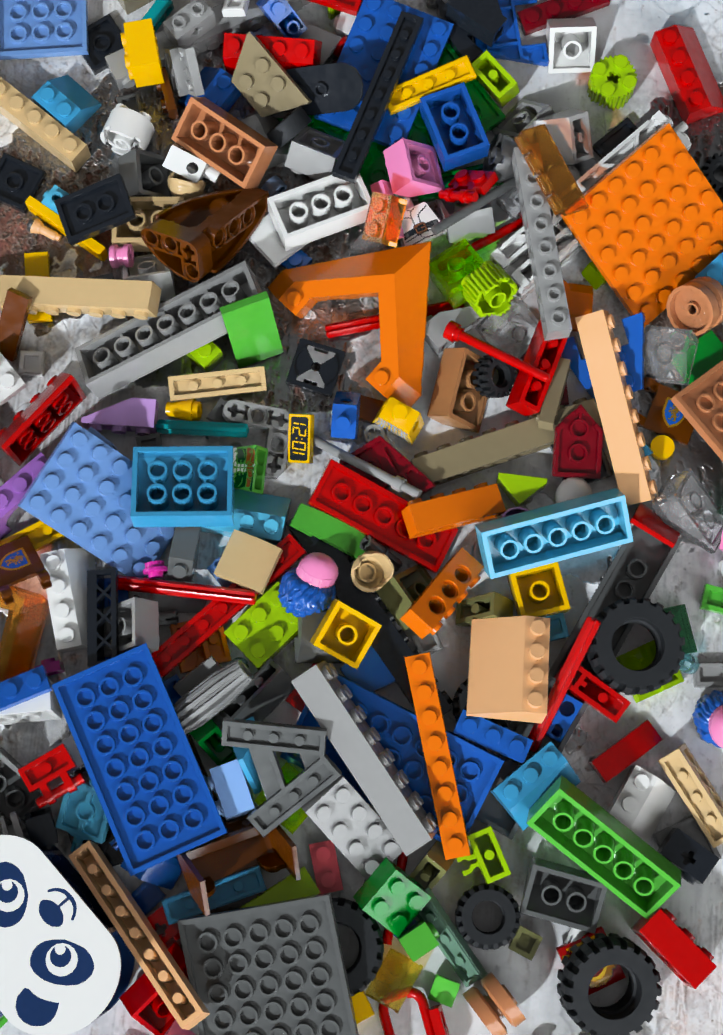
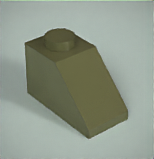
M495 591L462 600L459 604L457 603L456 625L471 627L472 619L512 617L514 601Z
M436 840L409 876L421 884L424 889L429 887L432 890L456 858L445 860L442 842Z

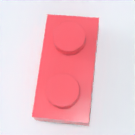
M331 840L308 844L316 885L321 892L319 894L344 890L335 845Z

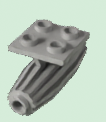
M211 655L173 685V688L181 696L173 706L185 734L201 727L230 705L254 680L251 671L242 661L238 659L222 668Z

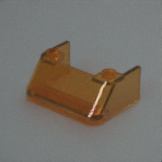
M14 585L10 586L15 602L5 605L0 594V608L9 610L0 641V682L33 669L49 610V603L43 595Z

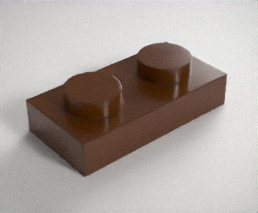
M162 67L164 83L156 84L158 92H163L164 99H160L163 113L168 112L171 121L179 119L166 67Z

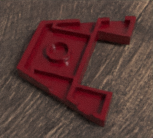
M380 435L351 453L395 477L397 475L402 478L404 477L407 483L422 490V495L436 487L434 482ZM339 460L341 465L385 489L390 486L353 465Z

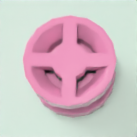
M130 243L123 246H118L117 244L110 245L109 261L113 269L120 266L133 267L134 250Z

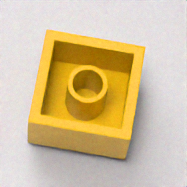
M152 19L123 23L125 32L120 33L125 50L124 59L130 80L134 79L137 88L164 83Z
M558 562L507 576L517 616L546 617L562 612L566 613L570 610Z
M334 598L312 636L310 643L357 669L382 625Z

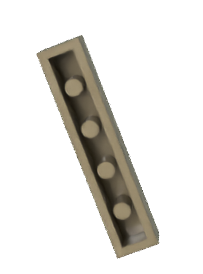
M560 358L542 403L541 412L537 413L536 416L538 428L550 431L554 429L570 371V359Z

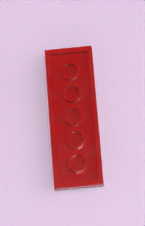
M332 459L329 460L307 502L309 505L350 525L366 536H371L382 545L389 547L434 573L438 572L459 530L453 528L410 539L401 513L408 506V501Z

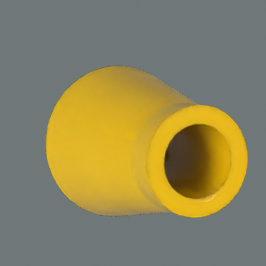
M196 399L166 403V416L185 421H200L202 417V403L196 401Z

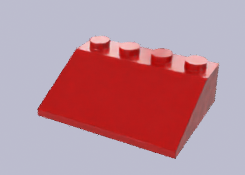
M61 372L58 376H53L47 383L48 387L42 393L39 392L34 395L30 401L31 404L14 416L11 425L0 430V449L19 466L86 398L78 382L71 374Z

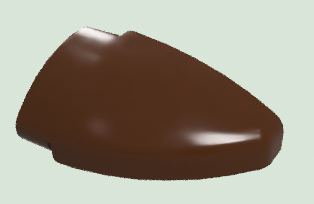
M237 188L212 192L179 202L156 215V220L142 230V240L156 258L168 269L188 281L198 282L209 272L218 273L248 241L268 210L267 198H269V191L259 188Z

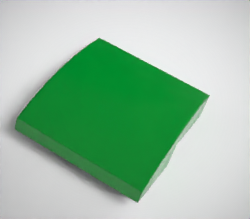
M710 330L671 358L670 361L690 385L723 360V344L714 332Z

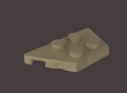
M249 31L231 80L236 88L261 117L310 104L312 101L258 37L252 31Z

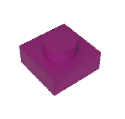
M48 658L41 661V665L45 667L48 676L65 672L64 664L60 660L56 661L55 658Z

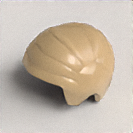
M175 172L168 176V188L172 197H184L187 200L203 195L206 183L202 179L195 183L177 173L174 175Z
M366 551L359 555L351 568L352 582L364 592H375L381 589L392 578L394 573V566L391 560L379 551Z

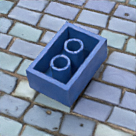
M464 82L420 98L419 112L444 172L488 156L490 143Z

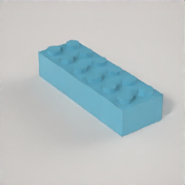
M617 488L475 525L484 571L490 579L633 542L626 498Z

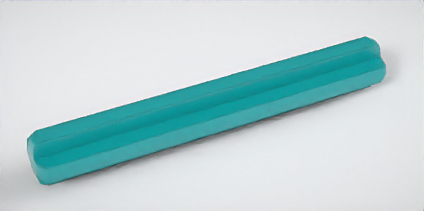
M159 419L157 420L156 431L160 434L246 438L249 433V427L246 423Z

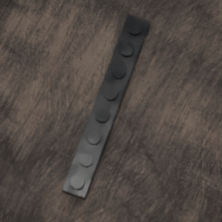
M401 11L333 168V177L356 183L424 24V18Z

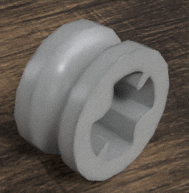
M377 424L369 425L364 430L363 438L365 443L370 442L369 432L374 431V433L378 431L379 435L385 439L384 429Z

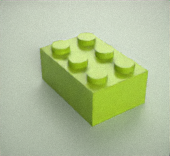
M278 581L223 632L258 670L269 658L273 659L298 635V617L293 616L292 613H286V607H282L278 598L280 587Z

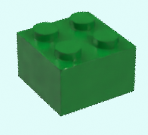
M387 857L353 896L364 912L397 937L402 934L432 898L421 884Z

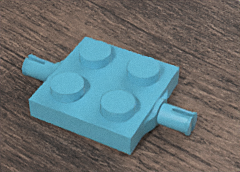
M90 778L89 782H84L77 786L78 789L76 791L64 794L56 822V828L67 831L74 837L70 848L71 852L82 846L83 840H92L102 844L106 840L109 829L108 820Z

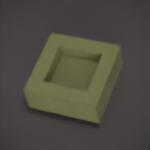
M520 925L515 933L516 936L511 940L508 948L532 961L543 937Z

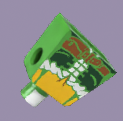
M258 445L233 448L234 488L263 494L268 455L267 448Z

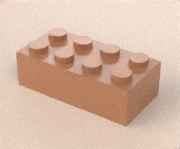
M190 97L171 140L244 189L258 188L278 148V145L205 97Z

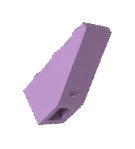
M130 398L82 417L81 423L87 430L93 427L99 433L103 429L111 430L115 434H126V431H131L140 436L149 435L150 433H157L156 424L159 404L156 399Z

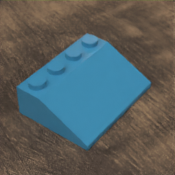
M233 446L133 447L130 514L133 526H234Z

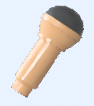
M32 218L27 223V229L32 234H42L58 242L62 238V235L45 226L39 218Z

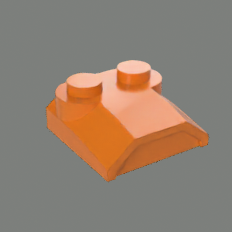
M563 280L572 331L578 332L575 318L592 313L593 286L567 283Z

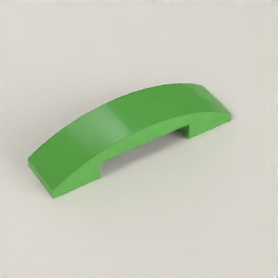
M302 503L299 504L290 523L291 527L310 537H317L350 555L354 561L365 552L359 547L361 540L366 536L365 534L322 511Z

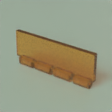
M545 124L522 130L519 133L520 135L515 137L514 140L522 154L530 152L524 159L533 175L541 173V175L536 177V181L544 196L552 194V196L547 198V201L555 215L563 213L564 216L588 209L589 205Z

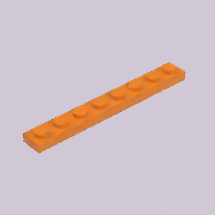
M428 652L404 657L445 860L469 856L471 851L431 655Z

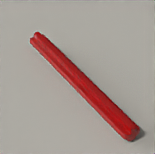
M459 298L427 305V317L429 315L434 317L439 312L465 307L464 301ZM379 314L325 325L327 338L379 329Z
M118 575V590L254 605L257 600V593L254 590Z
M591 616L586 618L548 695L547 715L542 724L534 723L528 738L533 740L529 751H538L601 625L598 619Z

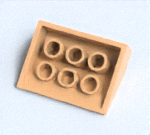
M512 616L471 620L466 716L542 724L547 715L550 618Z

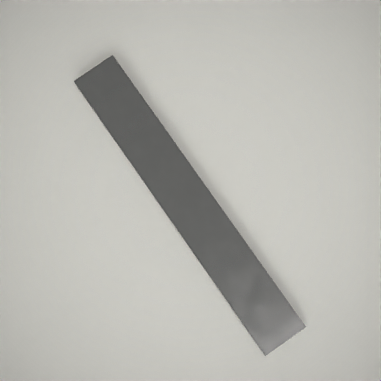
M634 524L632 525L633 542L620 546L549 670L548 695L555 683L553 677L566 661L588 616L595 617L604 608L618 600H625L629 597L649 599L680 545L682 538L679 537L674 547L671 548ZM635 623L622 625L612 637V650L615 657ZM584 657L580 666L592 674L590 662H586ZM567 691V694H569L570 696H572V697H574V698L580 700V699L577 698L575 695H573L572 693H570L569 691ZM583 702L581 709L561 742L545 735L538 750L551 741L562 753L588 704ZM520 721L514 732L528 737L534 723ZM529 751L525 761H527L536 752ZM501 754L500 757L505 761L490 791L521 766L522 763ZM489 791L476 819L487 826H491L492 829L512 840L519 826Z

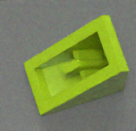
M498 473L496 483L516 507H521L545 488L547 478Z

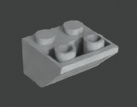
M570 108L533 120L536 144H538L541 162H547L545 167L576 164L593 158L588 111Z

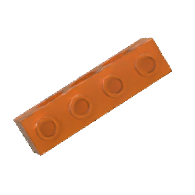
M462 547L444 565L400 620L421 639L429 633L434 635L443 625L440 622L443 617L447 619L455 611L454 603L457 602L459 604L468 595L467 587L472 588L480 580L481 577L478 574L484 566Z

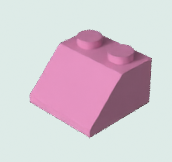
M402 138L383 151L393 194L410 198L445 189L437 154L433 146Z

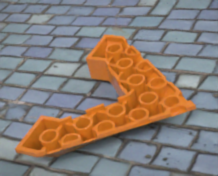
M431 241L285 269L269 285L268 288L272 294L295 316L301 319L319 301L378 297L381 362L365 380L385 398L394 397L409 407H412L422 396L421 384L424 366V338L426 335Z

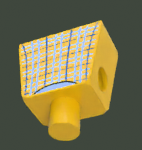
M391 396L383 403L372 422L413 445L424 426L420 412Z

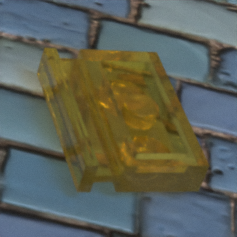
M390 948L381 964V968L377 972V976L370 983L365 995L399 1013L423 970V966L421 964L418 965L410 958Z

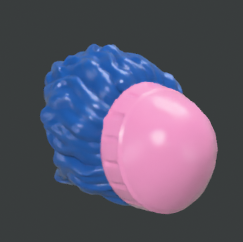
M312 552L300 561L298 567L290 569V571L283 575L279 585L278 598L282 607H286V613H292L295 617L303 618L315 612L321 613L323 610H328L331 602L336 597L334 584L339 572L335 561L324 553Z
M713 690L710 694H705L699 698L692 716L697 732L700 734V739L707 743H712L718 748H723V691Z

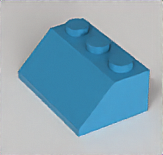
M550 741L490 792L524 831L529 827L526 824L529 809L561 775L575 786L581 781L566 758Z

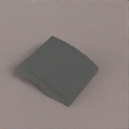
M315 612L303 618L298 617V638H294L295 663L343 662L310 643L326 612Z

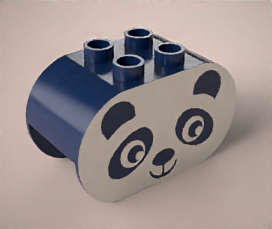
M0 835V1018L5 1016L12 1025L32 1035H68L74 1033L104 1015L119 1001V997L126 991L132 978L135 957L83 878L80 877L79 872L55 845L53 849L42 851L36 844L25 838L14 835Z

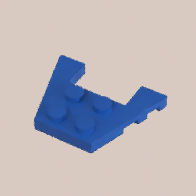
M498 0L501 12L507 18L504 32L492 47H489L473 36L474 43L483 53L487 50L497 59L539 66H548L549 64L546 43L521 45L515 6L537 3V0Z
M643 312L621 319L629 343L621 346L622 350L619 352L620 360L626 364L628 374L625 375L627 385L630 384L633 392L644 389L643 343L645 315ZM576 336L567 339L561 356L571 360L570 369L589 395L595 399L586 359L582 358Z

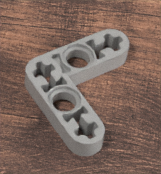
M240 400L228 401L222 409V416L227 422L246 423L248 427L267 430L265 448L268 449V454L274 456L281 455L282 458H276L275 466L279 467V469L271 473V468L267 467V465L272 463L273 456L267 455L265 476L270 479L278 478L284 472L286 465L290 413L284 409ZM235 406L236 411L244 412L245 408H248L245 415L246 420L242 419L244 414L238 413L235 417H232L231 412L227 411V409ZM253 410L261 411L263 421H253L251 412ZM268 412L272 413L270 418L277 419L279 415L283 416V420L286 423L278 426V421L271 420L269 425L266 424L269 418ZM271 439H281L283 448L281 450L273 449L271 447Z

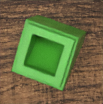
M435 974L427 999L452 1008L461 984L460 982Z

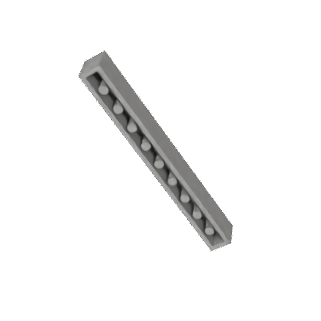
M250 0L247 14L243 17H223L222 8L224 3L211 8L215 13L217 26L190 45L194 47L196 57L200 53L214 50L224 43V33L244 34L248 31H255L263 24L270 22L257 6L256 2L259 0ZM287 0L295 12L311 3L307 0ZM162 30L156 33L161 66L167 69L163 48L174 45L166 37L165 31ZM124 48L105 56L108 69L119 90L128 89L135 85L134 79L130 80L128 69L126 68Z

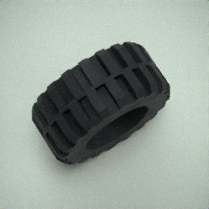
M629 597L625 600H618L604 608L594 617L601 622V625L585 655L586 662H590L592 667L590 669L594 676L597 675L602 682L617 693L622 692L625 695L649 693L670 682L672 676L678 673L681 667L679 662L684 659L685 654L682 651L685 639L680 637L679 631L682 630L680 624H675L673 621L675 616L671 611L665 612L662 604L658 602L653 604L651 599L647 598L636 599V597ZM628 623L639 624L645 627L653 636L656 654L652 663L646 668L640 670L628 669L621 665L614 656L612 637L622 625Z
M340 897L332 898L336 923L349 927L355 933L359 942L358 957L354 964L346 970L352 997L359 991L362 992L366 989L367 985L377 976L379 968H381L384 952L382 933L377 921L364 912L357 902Z
M596 933L594 935L595 939H591L589 936L581 939L583 944L579 947L574 944L570 948L572 954L569 957L564 956L561 963L564 965V969H558L557 978L561 983L557 984V993L561 996L559 1000L562 1007L584 1032H589L591 1035H630L629 1032L633 1030L636 1033L640 1032L643 1029L641 1025L645 1021L649 1023L652 1020L651 1012L653 1009L658 1010L660 1004L656 998L661 996L662 987L657 983L660 982L661 978L659 972L655 969L656 964L633 941L626 937L622 938L618 934L609 933L606 936L604 933ZM617 964L624 966L628 971L629 983L623 997L615 1004L606 1007H597L591 1004L588 990L594 975L600 969L609 965Z

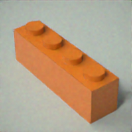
M487 482L475 485L474 489L466 490L464 487L452 491L451 495L445 496L444 493H438L431 496L430 500L422 501V498L409 501L408 506L401 511L409 538L413 539L497 518L506 511L497 483L488 485Z

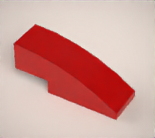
M647 719L590 761L589 764L603 783H607L663 739Z

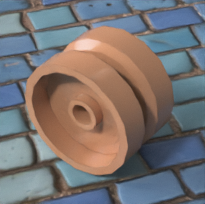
M699 276L674 289L668 296L666 304L667 316L672 326L686 336H699L723 322V286L711 277Z
M492 972L481 979V985L488 996L482 995L473 986L462 994L492 1035L508 1034L506 1026L501 1021L503 1015L511 1026L517 1027L526 1020L517 1007V1001L505 985L499 983Z

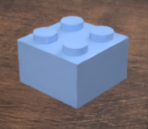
M237 759L209 769L211 776H208L207 779L211 791L218 794L219 800L215 801L220 816L222 815V817L232 820L251 813L258 807L251 786Z

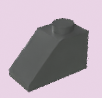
M175 527L168 560L167 578L187 582L192 581L197 569L201 527Z

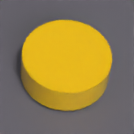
M666 435L656 436L649 445L653 451L651 455L657 460L668 459L675 449L673 440Z

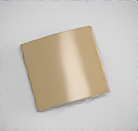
M234 529L214 574L219 578L238 584L241 588L254 590L256 593L263 595L283 550L269 542Z

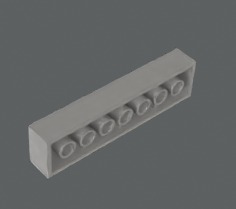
M246 261L159 305L157 317H148L147 320L132 318L74 348L86 386L100 399L227 334L220 307L262 292L255 274Z
M326 661L320 662L292 680L291 683L320 727L327 728L328 739L404 854L408 856L433 839L438 831L436 828L438 823L430 812L427 814L422 807L424 802L416 791L412 792L408 786L409 779L402 769L398 771L394 765L395 758L388 748L384 749L380 744L379 740H381L379 733L373 726L369 727L365 721L367 718L365 712L359 705L355 706L351 700L353 695L345 684L341 685L337 679L339 674L336 668L331 663L327 664Z

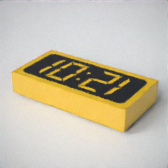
M289 414L288 462L313 463L314 415Z

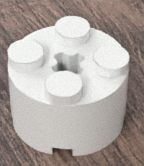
M117 104L112 109L100 134L101 141L105 145L108 142L112 145L111 150L121 156L135 148L146 151L155 131L153 124L150 122L152 118L146 112L140 111L138 113L129 109L124 104Z

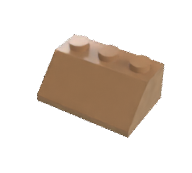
M465 347L444 348L427 414L429 418L443 425L479 433L488 398L480 395L481 391L475 389L478 384H473L476 376H472V372L477 371L474 365L479 363V358L483 357ZM494 367V369H493V371H492V379H493L495 367Z

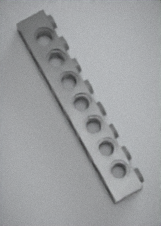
M538 144L514 147L511 160L544 341L569 338L572 325Z

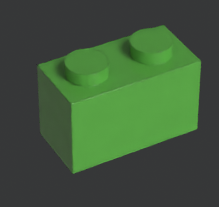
M420 920L397 937L413 962L440 945L436 940L440 935L433 924L430 922L426 924L423 920Z

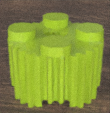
M620 54L612 57L610 55L609 58L604 57V60L601 58L599 62L597 61L594 64L587 85V93H589L588 97H591V102H598L599 106L603 105V108L607 106L608 109L614 111L615 108L617 110L620 107L623 108L625 102L627 103L631 99L637 82V73H635L636 69H633V65H630V61H628L626 56Z
M492 261L483 262L478 270L475 269L474 273L465 276L461 282V286L464 288L462 292L465 300L480 318L487 315L490 317L491 314L501 317L503 313L505 314L507 310H510L511 300L514 299L513 296L519 290L517 284L498 264L495 265Z

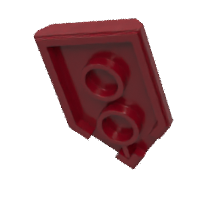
M581 404L555 427L552 476L600 479L603 429Z

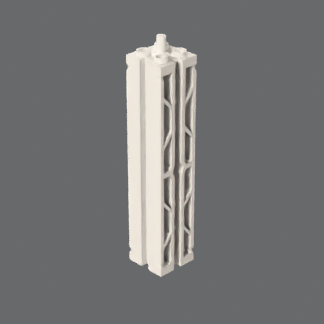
M660 110L656 112L650 120L642 124L549 204L561 267L583 248L562 220L560 214L661 126L669 123L673 127L674 123L669 116L664 115ZM682 121L673 130L689 151L692 143L687 134L684 133L688 129V125ZM523 226L506 240L500 248L492 252L489 259L495 265L501 266L517 284L519 290L513 297L518 304L535 290Z

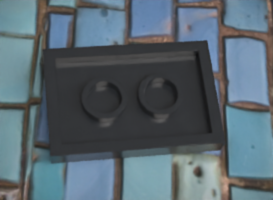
M120 173L54 201L68 243L71 246L137 218Z

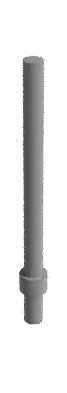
M314 435V446L391 485V488L399 493L403 491L416 499L422 495V490L407 483V480L397 475L395 477Z

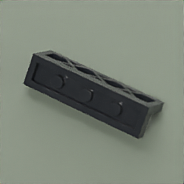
M116 567L87 571L88 668L106 661L104 657V647L106 645L112 649V658L119 655L118 569ZM111 575V583L104 590V576ZM105 597L111 600V607L104 614ZM108 621L111 624V632L104 638V622Z

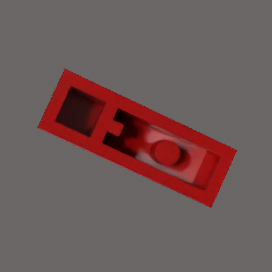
M562 665L561 668L558 670V672L556 673V675L553 677V680H554V681H556V679H557V677H558V675H559V673H560V671H561L563 665ZM582 666L579 667L568 689L570 693L615 723H617L631 703Z

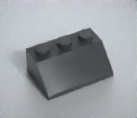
M532 856L525 881L520 913L595 934L607 887L587 871Z

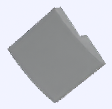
M164 47L163 52L173 94L180 97L188 94L195 97L204 95L194 47Z

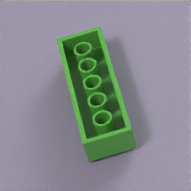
M562 775L529 809L526 824L645 919H648L681 886V870Z

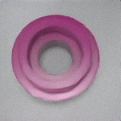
M162 560L150 561L144 564L143 575H148L149 579L161 578L164 576L163 573L168 571V568Z

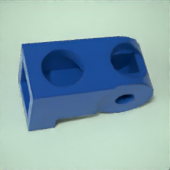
M566 693L546 735L561 742L581 709L583 702Z

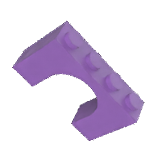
M42 452L0 487V540L12 531L6 524L7 520L18 508L17 505L48 460Z

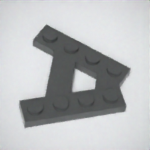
M234 718L223 719L221 746L249 748L266 801L249 813L247 819L263 837L341 776V770L325 753L327 728ZM275 751L298 753L303 761L305 769L287 784Z

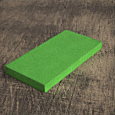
M267 291L220 307L239 369L284 353Z

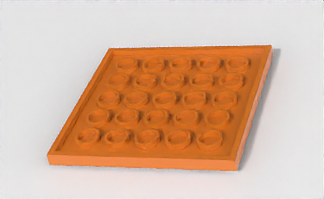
M669 123L661 126L560 214L562 220L629 314L632 316L641 312L644 313V328L666 309L668 296L674 289L693 280L698 273L723 252V203Z

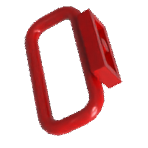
M406 987L385 994L379 1002L378 1012L384 1035H395L388 1012L389 1005L392 1002L406 998H414L417 1001L426 1035H449L441 1004L429 1008L425 994L419 989Z

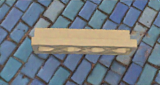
M264 366L168 377L170 401L267 391Z
M684 743L659 759L658 762L710 844L715 848L723 843V801Z

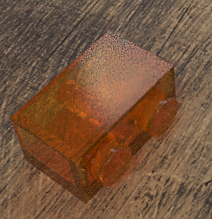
M372 191L361 239L396 248L407 200Z

